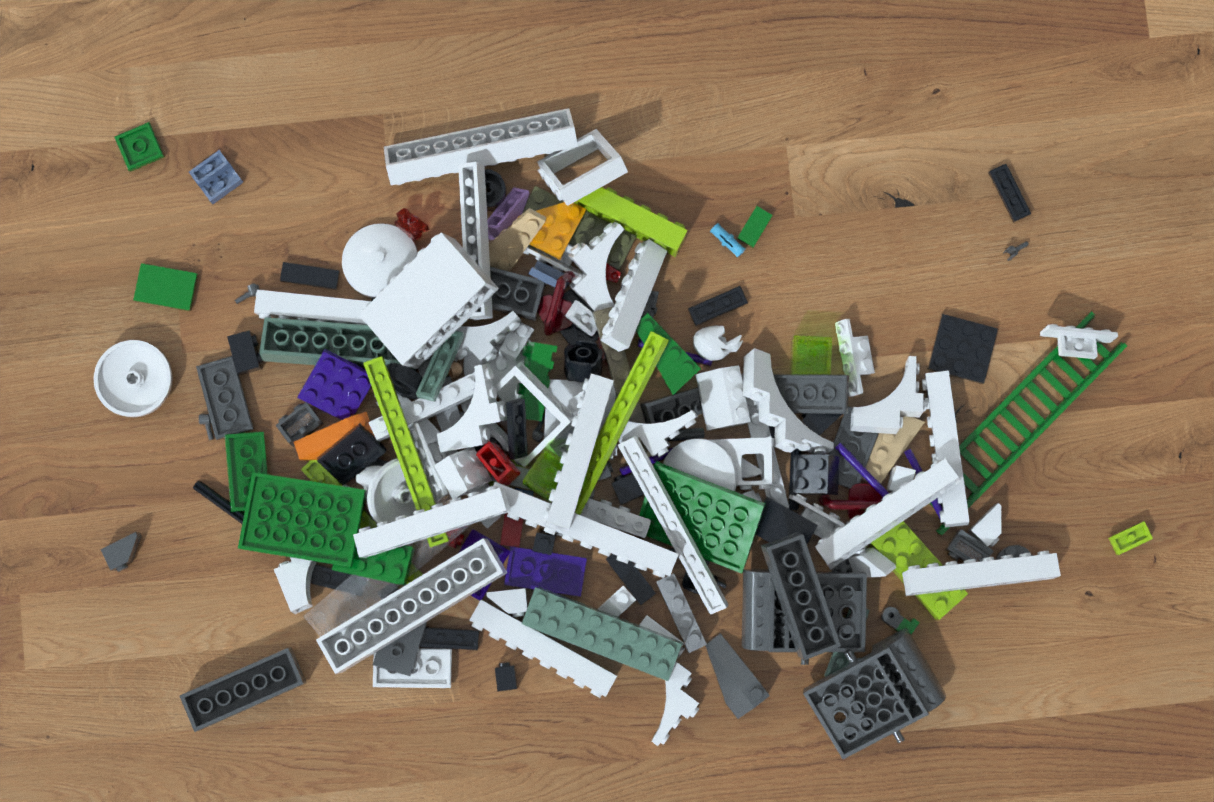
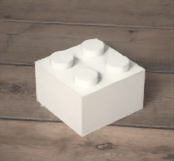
M474 447L449 455L434 465L452 499L476 491L492 481L483 463L476 456L477 452Z

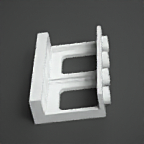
M774 438L711 440L721 445L732 457L737 471L736 487L740 486V490H752V486H759V489H771V486L776 485L773 474ZM744 454L764 455L763 480L744 481L742 479V456Z

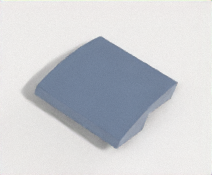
M220 150L189 171L192 178L212 204L244 183Z
M538 260L529 272V275L553 287L556 286L557 279L565 274ZM571 282L566 283L565 289L569 286Z

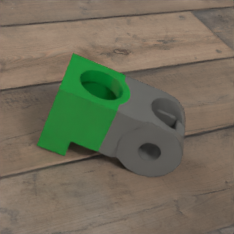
M887 607L881 613L882 620L897 632L907 628L912 635L920 623L915 618H911L908 621L894 607Z

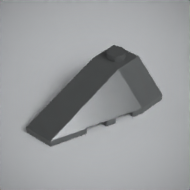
M698 387L640 403L646 424L670 421L681 417L691 410H694L697 416L703 414Z
M721 633L705 645L725 703L737 719L754 709L770 696Z

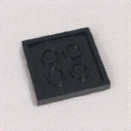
M942 314L927 369L935 372L949 371L950 376L984 384L998 329Z

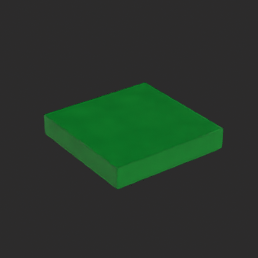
M150 122L114 137L129 172L165 157Z

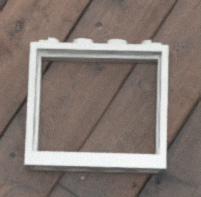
M597 129L577 139L578 147L570 150L555 151L537 161L540 167L538 173L544 179L547 186L551 188L552 192L556 194L558 200H563L567 206L628 172L621 156ZM597 149L608 160L565 185H562L554 175V173Z
M519 362L495 386L497 393L515 375L561 422L528 456L515 459L516 463L525 467L573 420L574 415L522 362ZM496 423L487 424L491 437H494L499 442L502 449L509 452L508 435Z

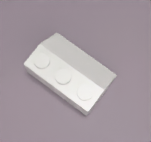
M739 365L696 374L707 431L740 426L751 422L746 397L743 396V382Z

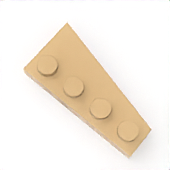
M529 208L514 220L511 226L502 230L494 240L491 239L489 241L490 266L510 272L545 223L546 217Z
M900 416L903 417V426L897 434L878 433L865 468L880 484L925 423L924 421L914 417Z

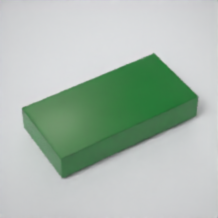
M756 206L737 239L754 248L773 215Z

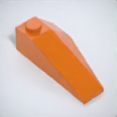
M367 412L345 418L294 441L299 460H317V457L359 423L374 436L369 425L370 420Z

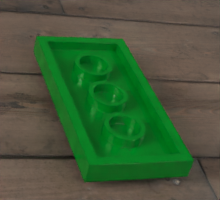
M264 432L224 435L231 512L245 511L252 472L268 474Z
M404 545L367 558H360L356 547L353 567L333 565L332 570L405 586L415 548Z

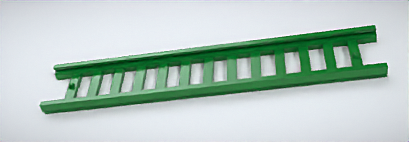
M1091 311L1076 328L1084 329L1095 318V314ZM1096 342L1097 352L1104 358L1098 365L1088 358L1076 357L1090 371L1085 379L1058 355L1057 345L959 445L960 455L986 479L978 487L963 473L964 485L972 492L966 499L968 508L1127 347L1125 343L1120 342L1109 352L1100 342ZM1051 361L1078 385L1072 392L1065 388L1045 368ZM1038 374L1064 398L1058 406L1032 382ZM1025 388L1051 411L1045 419L1019 395ZM1012 401L1038 425L1032 433L1006 409ZM999 414L1025 438L1019 446L992 422ZM985 428L992 432L1012 452L1005 460L979 435ZM973 441L998 465L992 473L966 449ZM943 522L936 529V532L942 536L950 527H945Z

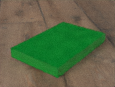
M141 263L133 300L191 311L198 274Z

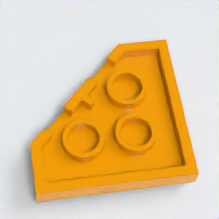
M563 202L536 210V212L546 217V221L529 245L561 260L586 212L585 208L575 203L567 206Z

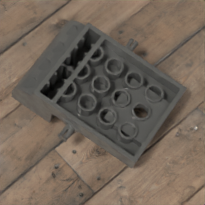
M744 569L741 647L755 651L797 652L769 569ZM816 572L841 647L828 652H845L849 649H852V652H865L867 574L864 572ZM849 607L850 615L843 618L841 615L842 609ZM801 659V664L809 665V659Z
M907 628L872 645V652L862 658H856L852 649L845 651L844 654L849 660L847 666L809 685L803 690L805 698L842 759L891 734L894 735L897 743H901L905 738L901 734L900 729L929 715V712L938 707L946 698L945 691ZM837 712H842L846 718L839 721L834 715Z

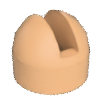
M458 362L452 363L448 372L451 378L461 375L463 370L461 364Z

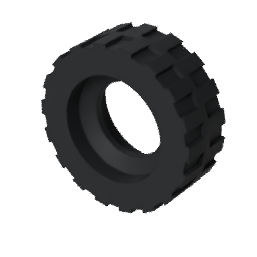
M388 364L387 369L396 394L408 399H418L416 392L423 379L422 375L402 364Z

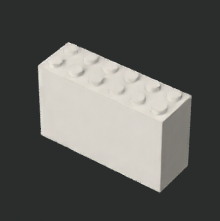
M443 233L435 235L431 239V243L426 248L421 249L417 257L413 261L408 262L404 266V270L399 275L394 276L390 280V284L385 289H381L376 294V298L372 302L367 303L359 314L403 366L418 369L499 289L456 239Z

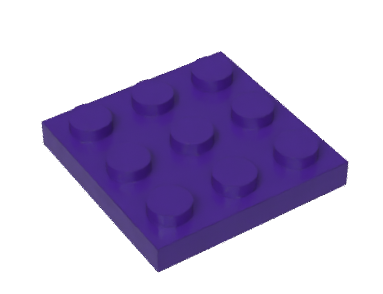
M324 349L297 398L343 420L354 416L370 389L371 383L364 368Z

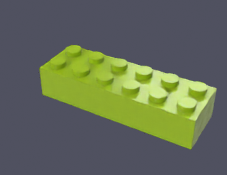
M600 187L574 202L585 208L587 212L609 223H619L625 231L635 235L636 238L642 241L650 239L674 257L677 256L686 239L688 230L685 229L683 224L679 222L672 223L668 221V217L661 213L656 215L651 212L649 207L645 205L638 206L634 204L633 199L627 196L622 198L616 195L617 192L608 187L606 189Z
M904 521L869 544L871 548H875L895 564L896 568L893 572L903 584L902 573L907 571L910 566L920 565V568H927L928 564L933 563L943 566ZM963 589L914 596L935 620H940L968 593Z

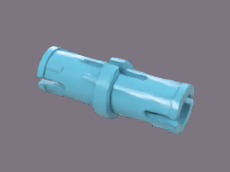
M719 223L710 230V233L722 242L721 245L723 247L726 246L737 258L745 251V248L734 239V235L729 234Z

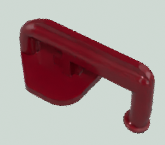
M567 271L557 279L554 294H547L540 301L538 313L545 325L544 333L546 336H551L573 324L565 316L573 303L562 299L566 283L572 282L571 280L575 277L572 271Z
M856 483L849 490L848 500H831L828 495H822L819 498V502L829 509L847 510L848 517L852 519L856 515L861 516L864 514L869 506L877 505L883 501V497L869 483Z

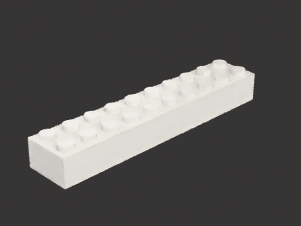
M568 108L385 146L384 155L390 184L402 185L405 182L421 181L429 177L459 173L458 164L478 162L483 166H493L506 161L513 162L521 158H532L540 154L570 150L578 147L572 116Z
M494 482L493 486L504 488L511 509L507 517L517 521L519 518L525 519V524L534 528L537 525L545 527L544 531L552 535L558 532L563 534L562 539L573 542L574 539L581 542L580 546L590 550L592 546L599 549L598 553L608 557L610 554L616 555V560L623 563L634 562V567L644 571L647 568L652 569V574L661 578H665V575H671L678 557L677 553L576 513L573 515L568 532L546 526V520L543 517L546 507H551L550 503Z
M483 538L316 639L334 673H343L505 575L507 571L489 540Z

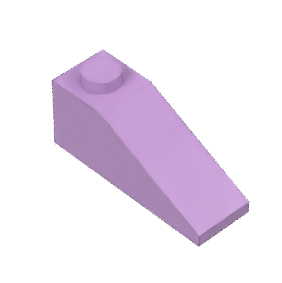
M514 187L487 219L489 240H494L502 230L507 229L518 216L522 215L530 194L529 190Z

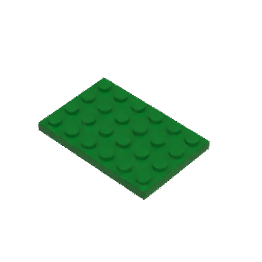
M656 462L654 469L703 559L742 574L766 503ZM645 496L639 516L651 520L646 536L672 546Z
M252 472L238 549L353 567L356 550L353 535L359 533L367 491Z

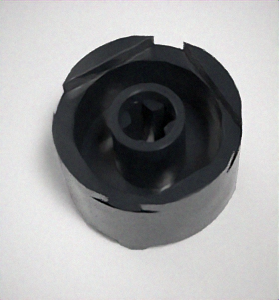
M486 169V190L489 187L491 191L486 193L487 211L492 212L506 198V186L500 174Z
M578 340L576 344L571 345L570 343L566 346L564 350V373L568 381L584 382L585 378L589 379L591 374L598 376L602 374L603 351L597 347L595 342Z

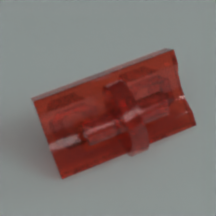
M403 208L396 213L398 220L394 222L395 226L406 233L412 240L421 238L422 232L430 230L427 224L416 215L414 216L410 213L408 209Z

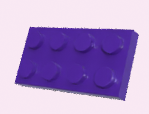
M510 546L504 585L535 589V587L539 586L555 593L581 597L587 558L557 553L548 555L534 552L531 549Z

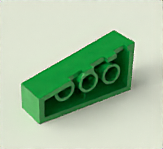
M648 312L640 319L636 331L643 344H645L651 331L669 340L656 366L672 395H674L701 368Z
M527 341V345H524L522 355L525 356L524 365L549 388L550 379L547 375L553 369L552 352L556 353L558 346ZM518 383L516 393L519 394L518 398L525 399L526 419L542 421L545 406L522 383Z

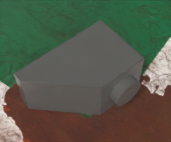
M134 532L100 549L111 571L117 570V572H121L128 568V564L133 562L142 537L139 532Z

